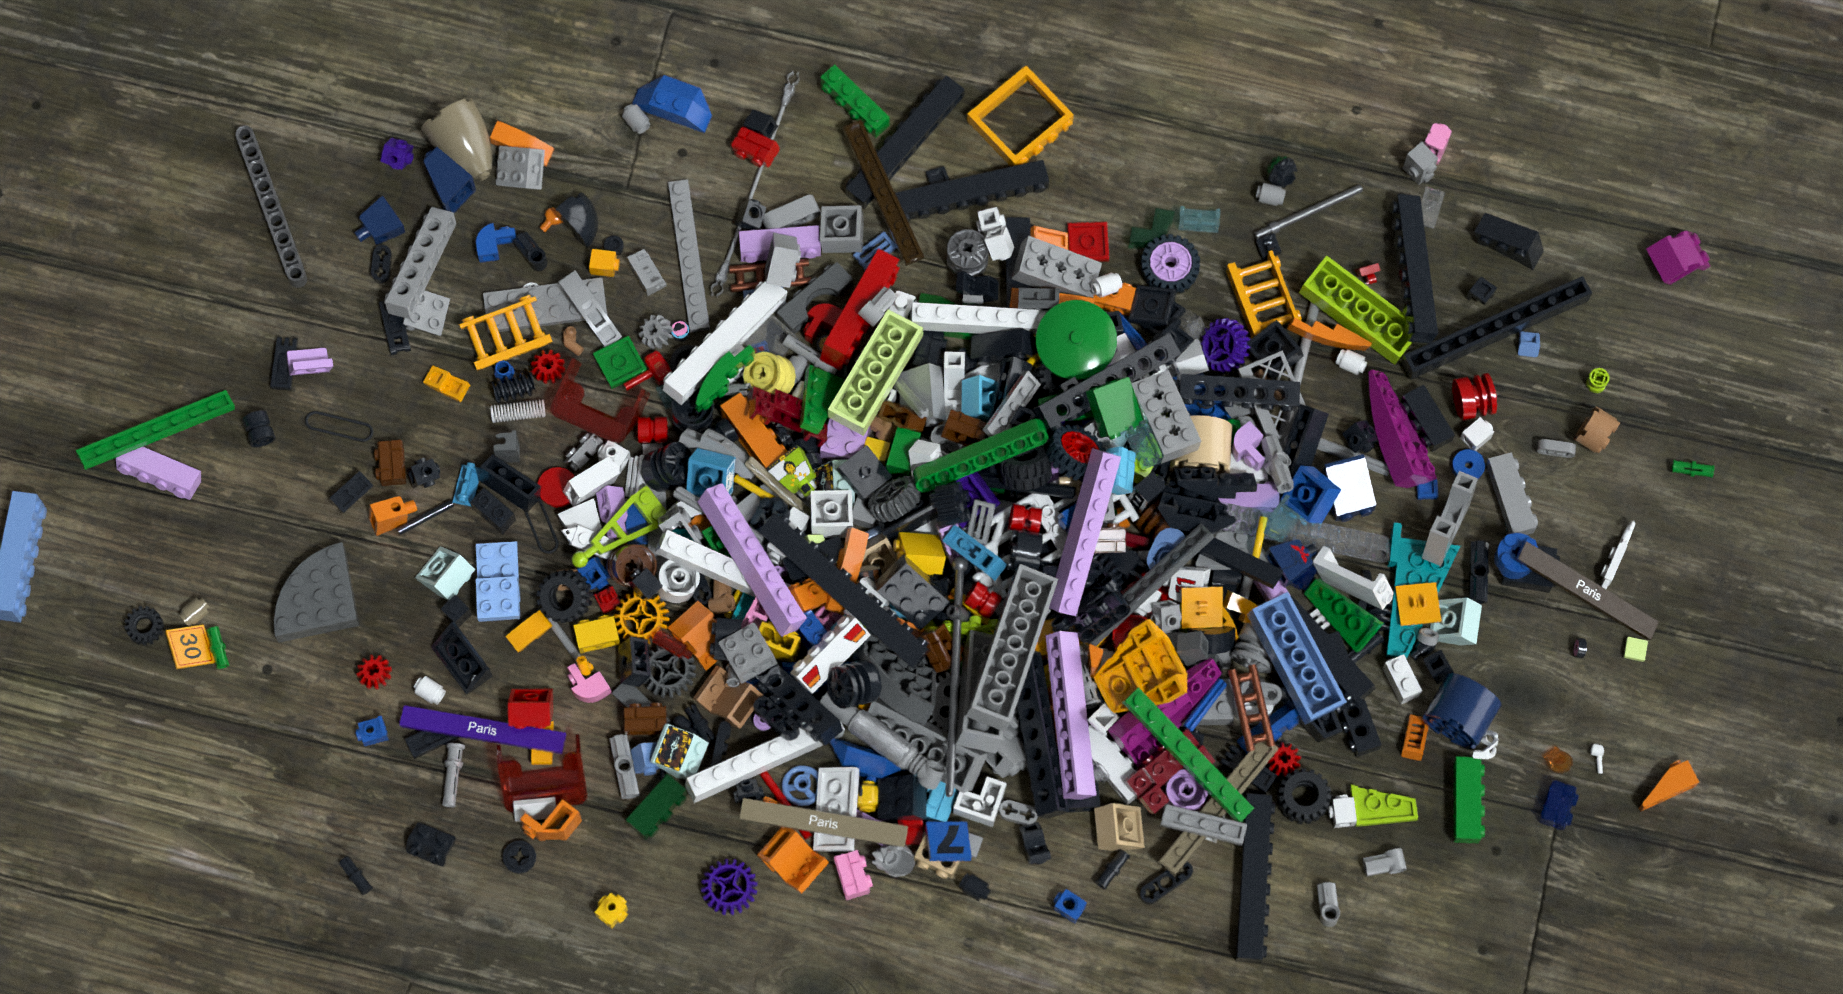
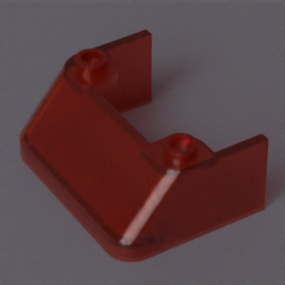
M572 358L551 404L552 414L565 422L608 441L621 443L638 423V417L641 416L651 393L641 389L634 407L623 408L617 418L581 403L585 395L584 388L580 384L573 382L582 363Z
M575 734L576 751L569 752L563 757L562 767L522 772L521 764L518 761H504L501 744L497 745V766L504 805L507 811L514 813L513 801L555 797L556 807L562 799L570 805H579L587 800V785L580 734Z

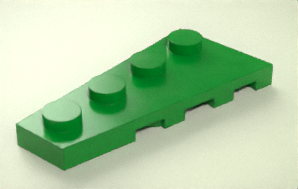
M812 365L806 368L800 428L817 435L819 434L828 417V408L842 387L844 379Z
M1315 579L1304 593L1329 623L1340 632V635L1355 652H1360L1384 624L1321 579Z

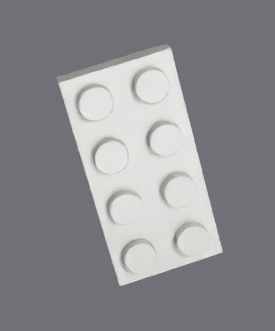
M819 768L816 811L856 817L859 768ZM814 833L813 850L817 852L854 851L855 839Z

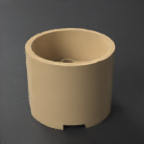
M1190 416L1202 442L1197 451L1170 460L1169 472H1174V468L1214 467L1216 474L1230 473L1231 423L1217 417Z

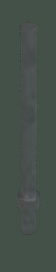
M1359 184L1283 220L1273 221L1267 224V227L1254 232L1256 239H1259L1269 234H1276L1286 226L1363 192V189Z

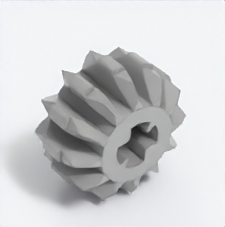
M651 315L650 321L644 319L646 324L640 326V329L643 331L639 333L640 337L643 338L642 343L648 345L651 349H655V347L662 349L663 344L669 345L668 338H673L669 333L674 330L670 326V321L664 319L661 315L657 317Z

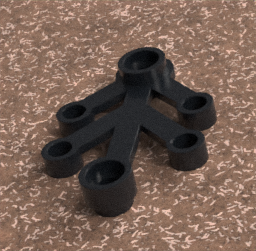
M1110 575L1101 580L1099 583L1101 589L1096 594L1091 588L1086 589L1082 593L1076 616L1069 614L1058 616L1051 624L1053 632H1067L1070 626L1079 623L1085 627L1093 620L1088 612L1097 610L1098 613H1103L1106 611L1108 604L1105 600L1095 602L1105 593L1111 594L1117 590V581L1113 576Z

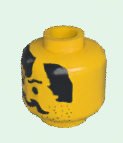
M863 781L862 785H858L857 808H859V811L875 812L878 808V786L875 785V782Z

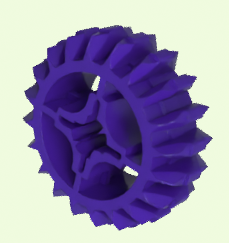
M1224 318L1216 319V322L1210 323V328H1204L1206 334L1201 335L1203 342H1200V345L1203 346L1202 351L1208 367H1211L1214 371L1225 373L1232 372L1234 369L1240 368V363H1245L1244 356H1249L1246 351L1251 348L1247 345V342L1251 339L1246 337L1248 331L1243 330L1244 326L1242 324H1239L1236 320ZM1228 330V332H1227L1226 334H1223V335L1221 336V334H1222L1224 331ZM1229 355L1227 359L1222 361L1223 357Z
M725 859V865L721 866V862L717 861V869L712 865L709 867L712 874L709 872L704 873V876L709 880L704 879L701 881L704 886H707L701 888V892L708 893L703 896L704 901L710 900L708 902L709 908L716 905L714 912L717 913L722 908V915H726L727 910H730L732 916L734 915V909L742 913V905L746 909L749 908V904L746 901L754 902V898L751 895L757 894V890L753 889V887L758 886L756 881H752L756 876L755 874H749L751 871L750 867L743 870L744 862L736 866L737 860L733 859L732 865H729L728 859ZM725 872H734L728 878L718 877ZM740 875L747 883L745 892L737 886ZM733 882L734 889L726 891L725 885ZM713 883H716L722 889L719 899L712 892ZM731 896L741 897L735 902H725Z

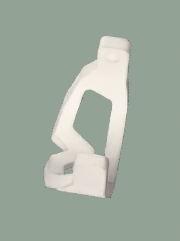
M1487 730L1481 740L1487 747L1483 751L1474 750L1473 758L1490 759L1495 756L1498 734ZM1487 735L1493 737L1492 743L1488 741Z

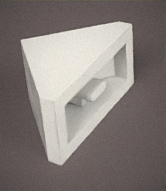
M1195 339L1176 359L1174 367L1177 376L1180 374L1196 375L1209 370L1198 339Z

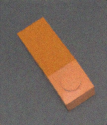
M1678 760L1669 765V770L1639 807L1640 812L1697 786L1699 780L1688 760L1684 762Z

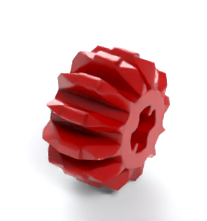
M551 349L548 354H545V351L542 350V356L535 355L536 361L531 362L533 367L531 370L532 374L536 375L537 381L543 379L544 384H547L548 380L555 383V377L561 379V373L565 372V367L563 366L565 364L564 359H560L559 353L553 355Z
M370 655L369 661L363 658L364 665L357 666L360 670L357 673V677L361 678V685L366 684L367 689H371L374 685L375 689L378 690L380 683L383 686L387 685L384 679L391 680V675L388 673L392 671V668L388 666L389 662L387 659L382 661V656L378 655L375 660L374 656ZM377 669L378 673H374L372 676L370 672H374Z
M1280 742L1278 751L1267 763L1272 764L1269 767L1270 771L1276 769L1275 774L1279 776L1280 772H1283V777L1285 778L1288 772L1292 774L1295 769L1300 767L1298 761L1301 760V756L1296 755L1298 748L1291 750V743L1285 747L1284 743ZM1281 756H1284V759L1287 760L1286 763L1280 760Z

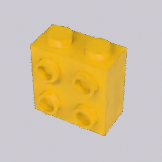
M899 532L898 538L894 540L893 551L897 554V560L905 554L924 573L928 575H942L946 556L939 535Z
M762 621L759 631L775 659L782 662H795L801 649V640L798 637V633L792 632L781 637L772 622L768 621V623Z

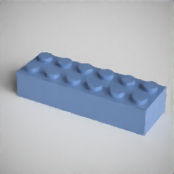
M12 491L0 548V620L21 623L22 616L24 617L26 614L27 606L25 600L30 595L31 586L29 581L30 577L34 576L35 567L33 562L39 552L37 542L38 538L41 539L43 528L41 523L42 519L46 518L47 508L37 494Z
M1288 592L1252 609L1247 614L1304 724L1318 719L1346 703L1340 688Z

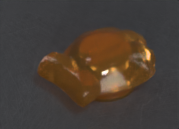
M1557 745L1543 755V758L1548 761L1549 766L1556 773L1569 772L1570 767L1573 765V758L1568 753L1560 750Z

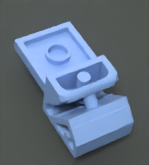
M517 541L476 544L478 621L520 619L521 599Z

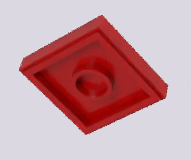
M1107 222L1067 223L1069 251L1098 262L1109 261Z

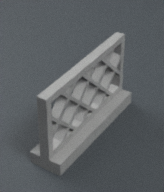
M1283 350L1237 369L1240 378L1260 379L1255 377L1251 368L1259 365L1266 368L1262 379H1265L1269 369L1279 374L1277 380H1280L1281 375L1288 377L1290 381H1295ZM1279 356L1283 362L1281 371L1269 367L1272 359ZM1269 361L1267 366L1262 364ZM1257 389L1254 390L1255 398L1260 400L1262 397L1261 392ZM1300 393V403H1299V404L1305 405V402H1304V400H1303V398H1302V395H1301V393ZM1253 405L1254 412L1265 437L1275 435L1280 440L1289 436L1298 407L1296 409L1293 408L1295 412L1291 422L1280 418L1281 409L1278 416L1270 414L1268 410H1262L1261 406ZM1278 420L1289 424L1287 432L1278 435L1276 430Z

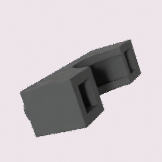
M838 262L833 266H827L820 277H814L808 283V287L803 291H797L790 302H785L778 308V320L794 336L808 323L806 310L814 298L820 295H832L839 298L853 286V278Z

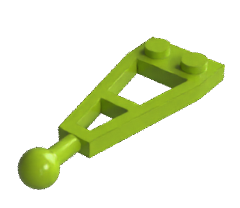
M647 485L623 504L590 541L591 547L584 552L579 551L573 554L572 563L575 567L582 568L586 566L588 558L595 553L602 555L659 527L657 519L666 514L667 511ZM634 504L649 526L627 536L617 523V520ZM611 528L619 540L603 547L599 540Z

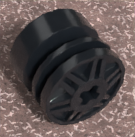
M700 388L682 405L674 399L672 400L671 423L680 435L687 428L702 433L711 427L714 403L707 410L702 409L700 412L696 410V400Z
M673 442L647 453L641 465L642 475L646 483L657 492H665L687 483L688 461L692 452L684 444Z
M860 660L831 668L827 678V689L831 700L837 707L848 709L878 700L882 690V683L876 666L869 660Z

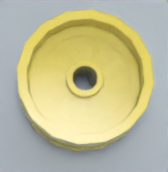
M759 352L755 354L754 361L744 368L743 378L744 384L750 383L752 387L755 386L769 393L777 389L789 394L794 386L796 375L791 361L785 357L769 352Z

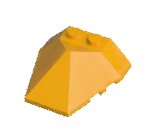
M1150 619L1129 632L1126 640L1117 647L1114 655L1108 658L1093 677L1108 708L1113 713L1129 711L1123 702L1138 687L1155 705L1170 703L1187 693V672L1170 638Z

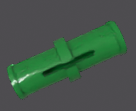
M1673 460L1672 473L1689 474L1690 477L1697 475L1713 478L1714 465L1698 464L1696 461L1684 462Z
M215 626L207 629L206 633L210 641L209 649L213 653L216 668L224 669L229 667L230 664L225 651L226 645L222 641L219 627Z

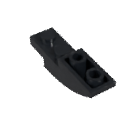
M1214 467L1174 468L1178 485L1204 496L1235 499L1236 492L1257 491L1254 473L1216 474Z

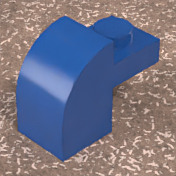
M493 223L482 228L476 239L480 263L500 260L498 245L513 243L516 238L515 228L501 227L499 230H495Z

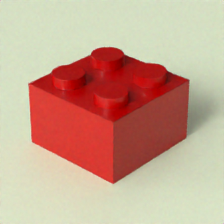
M511 689L508 700L509 726H514L516 729H523L526 726H535V728L543 729L551 725L554 712L553 689Z

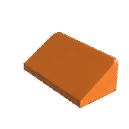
M1089 644L1087 659L1089 673L1093 679L1102 662L1103 649Z

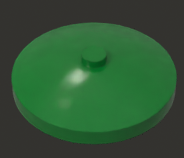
M1070 300L1057 304L1043 316L1037 328L1036 348L1041 362L1051 373L1065 380L1075 377L1077 381H1083L1108 367L1116 352L1117 333L1113 321L1102 308L1088 301Z

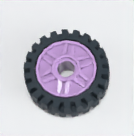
M1169 234L1168 237L1161 235L1159 239L1156 237L1144 249L1141 258V274L1146 284L1149 283L1150 287L1176 289V292L1183 293L1185 289L1188 290L1195 283L1200 270V256H1198L1197 249H1194L1192 242L1188 243V239H1181L1179 235L1173 237V234ZM1172 262L1175 264V266L1168 267L1166 263Z

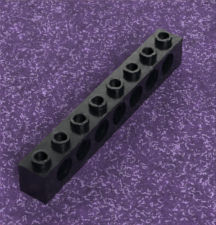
M1168 333L1035 407L1032 411L1037 419L1043 421L1046 430L1051 429V431H1054L1063 426L1061 422L1067 419L1070 422L1078 418L1080 411L1084 410L1086 413L1092 410L1085 391L1105 384L1106 379L1110 382L1123 377L1122 370L1126 372L1127 377L1130 378L1132 383L1144 379L1143 376L1147 373L1151 376L1159 372L1161 365L1165 364L1167 367L1175 363V358L1181 355L1171 334ZM1154 352L1159 355V360L1154 357ZM1138 361L1143 364V369L1139 368ZM1073 397L1078 401V406L1073 404ZM1056 407L1061 409V416L1057 414Z
M1034 651L1027 677L1017 702V710L1021 722L1020 729L1023 733L1024 750L1028 762L1027 769L1031 779V790L1035 801L1034 809L1037 817L1049 819L1069 813L1067 799L1063 797L1059 752L1041 652Z

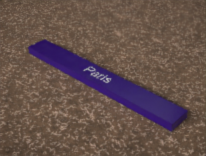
M410 706L403 707L399 724L403 728L556 754H563L566 733L529 726L523 729H516L505 722Z

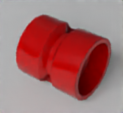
M638 417V442L650 443L654 439L656 443H667V417H655L654 420H651L650 417Z
M1012 504L1008 529L1011 531L1013 529H1025V531L1039 533L1042 508L1030 506L1026 509L1024 505Z
M977 581L968 592L963 603L971 609L977 608L978 613L988 619L998 607L1002 596L993 590L987 591V586Z

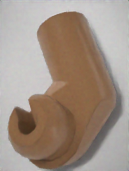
M572 326L567 327L563 333V344L579 356L584 348L576 343V329Z

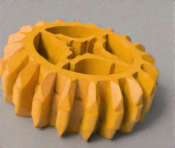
M633 591L634 598L630 594H626L628 601L626 602L621 599L620 603L623 604V607L616 606V610L621 612L620 614H614V618L620 619L615 624L616 626H622L617 632L619 634L625 632L623 635L624 640L630 636L647 639L649 645L650 637L656 642L658 641L656 634L664 635L660 629L661 627L664 629L668 628L667 625L663 624V621H669L670 618L663 615L669 613V610L662 609L666 603L664 601L658 603L661 597L657 595L654 599L652 596L649 600H646L655 607L657 615L649 614L646 601H643ZM640 602L634 613H628L632 605ZM643 613V615L649 618L642 619V623L640 624L641 621L634 617L641 616ZM626 620L635 621L636 629H638L637 634L629 629ZM650 622H656L653 629L644 634L646 626Z

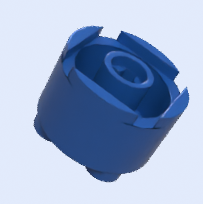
M1513 533L1506 535L1502 539L1494 555L1495 565L1502 575L1510 579H1520L1532 571L1516 561L1515 554H1518L1522 543L1525 541L1537 547V543L1533 538L1522 533Z

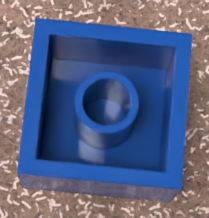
M1300 466L1292 479L1294 488L1290 492H1285L1281 500L1307 522L1322 523L1342 489L1315 467Z

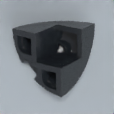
M579 193L576 198L573 196L569 197L555 210L557 217L575 232L576 239L588 249L597 234L598 216L591 200L584 193Z

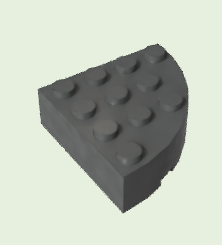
M342 542L325 547L312 554L288 577L280 592L274 616L275 637L279 643L360 626L346 549Z
M871 634L852 653L853 661H871L878 669L881 677L882 690L879 698L894 710L908 717L910 721L925 725L935 707L936 671L930 664L928 656L926 655L918 666L913 669L876 635Z

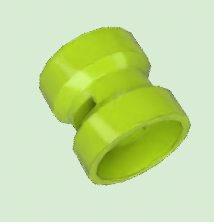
M1602 368L1592 370L1586 381L1589 391L1593 393L1604 391L1609 382L1608 372Z

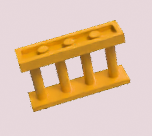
M1273 250L1268 252V261L1240 269L1237 268L1235 262L1227 264L1226 273L1251 338L1255 337L1275 320H1278L1281 325L1291 322L1294 318L1302 320L1299 310H1295L1279 268L1281 267L1278 256H1274ZM1271 268L1274 279L1249 287L1247 285L1244 286L1242 282L1244 276ZM1278 286L1281 297L1256 305L1250 303L1248 297L1251 294ZM1285 304L1288 312L1287 315L1262 323L1257 321L1255 316L1257 312Z
M530 295L519 298V303L474 319V316L462 320L463 323L460 324L461 330L468 329L478 355L477 361L474 362L477 371L553 342L550 334L545 335L544 332L542 333L532 303L537 302L536 297L531 298ZM521 307L525 308L535 335L533 336L534 340L526 342V339L523 340L513 310ZM506 315L516 341L514 343L515 347L507 349V346H504L494 317ZM484 321L487 322L497 348L495 350L496 354L492 356L485 353L475 327L476 324Z

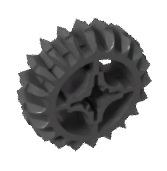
M898 477L890 482H886L884 486H880V489L876 490L875 494L870 497L868 507L871 514L878 521L891 522L893 519L897 520L900 516H904L912 508H915L916 504L920 502L922 492L916 489L912 477Z
M664 643V649H660V646L657 645V652L649 650L651 656L649 657L651 677L644 684H648L647 689L649 691L654 689V695H658L661 691L662 698H665L666 693H669V697L673 698L674 692L681 696L680 690L683 689L687 692L686 684L692 686L693 681L690 678H696V674L692 672L696 670V665L692 664L694 658H688L690 652L685 651L683 653L684 649L682 646L676 650V644L674 643L671 645V648H668L667 643ZM663 657H671L668 661L665 662L659 660ZM678 660H681L685 665L684 675L680 674V671L676 669ZM653 666L661 673L658 682L652 676ZM672 668V672L665 674V669L669 670ZM670 680L678 681L675 684L666 685Z

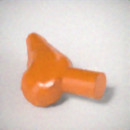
M554 207L547 209L545 212L546 221L539 227L543 232H546L552 225L563 223L557 217L556 208Z

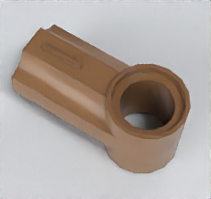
M878 412L870 425V429L876 432V436L880 440L892 443L897 426L883 421L878 416Z
M714 579L713 597L708 601L709 610L715 616L733 611L736 603L733 595H731V587Z

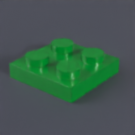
M629 336L593 353L611 390L647 370Z

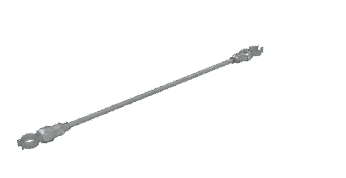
M799 72L796 73L798 80L793 85L788 81V84L784 86L781 109L776 120L778 126L784 109L795 93L794 85L799 83ZM790 73V74L787 76V80L789 79L790 76L794 75V73ZM775 131V133L773 134V136L771 137L772 140H774L776 131ZM763 165L758 169L748 200L753 198L764 167ZM737 227L727 258L716 274V283L711 286V292L718 283L722 287V284L724 285L727 281L730 258L736 245L739 231H741L740 227ZM723 287L722 291L717 293V298L723 293Z

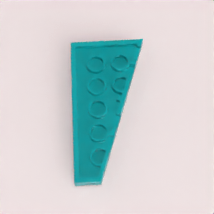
M1400 538L1386 657L1396 658L1404 654L1407 659L1417 639L1419 630L1423 626V624L1400 626L1395 586L1436 582L1438 593L1460 546L1451 545L1442 565L1439 566L1422 559L1427 541Z

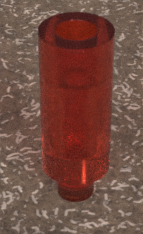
M660 629L652 640L653 643L680 659L685 657L689 660L693 655V652L688 650V645Z

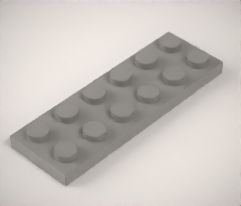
M603 278L582 280L607 315ZM560 283L483 293L486 314L519 303V298L530 295L531 298L536 297L537 302L532 303V307L540 327L586 321ZM524 307L513 310L519 329L532 328ZM505 314L494 317L499 332L511 330Z

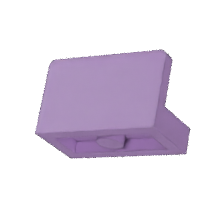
M326 348L295 350L286 353L290 375L330 372L333 367V361L328 359Z

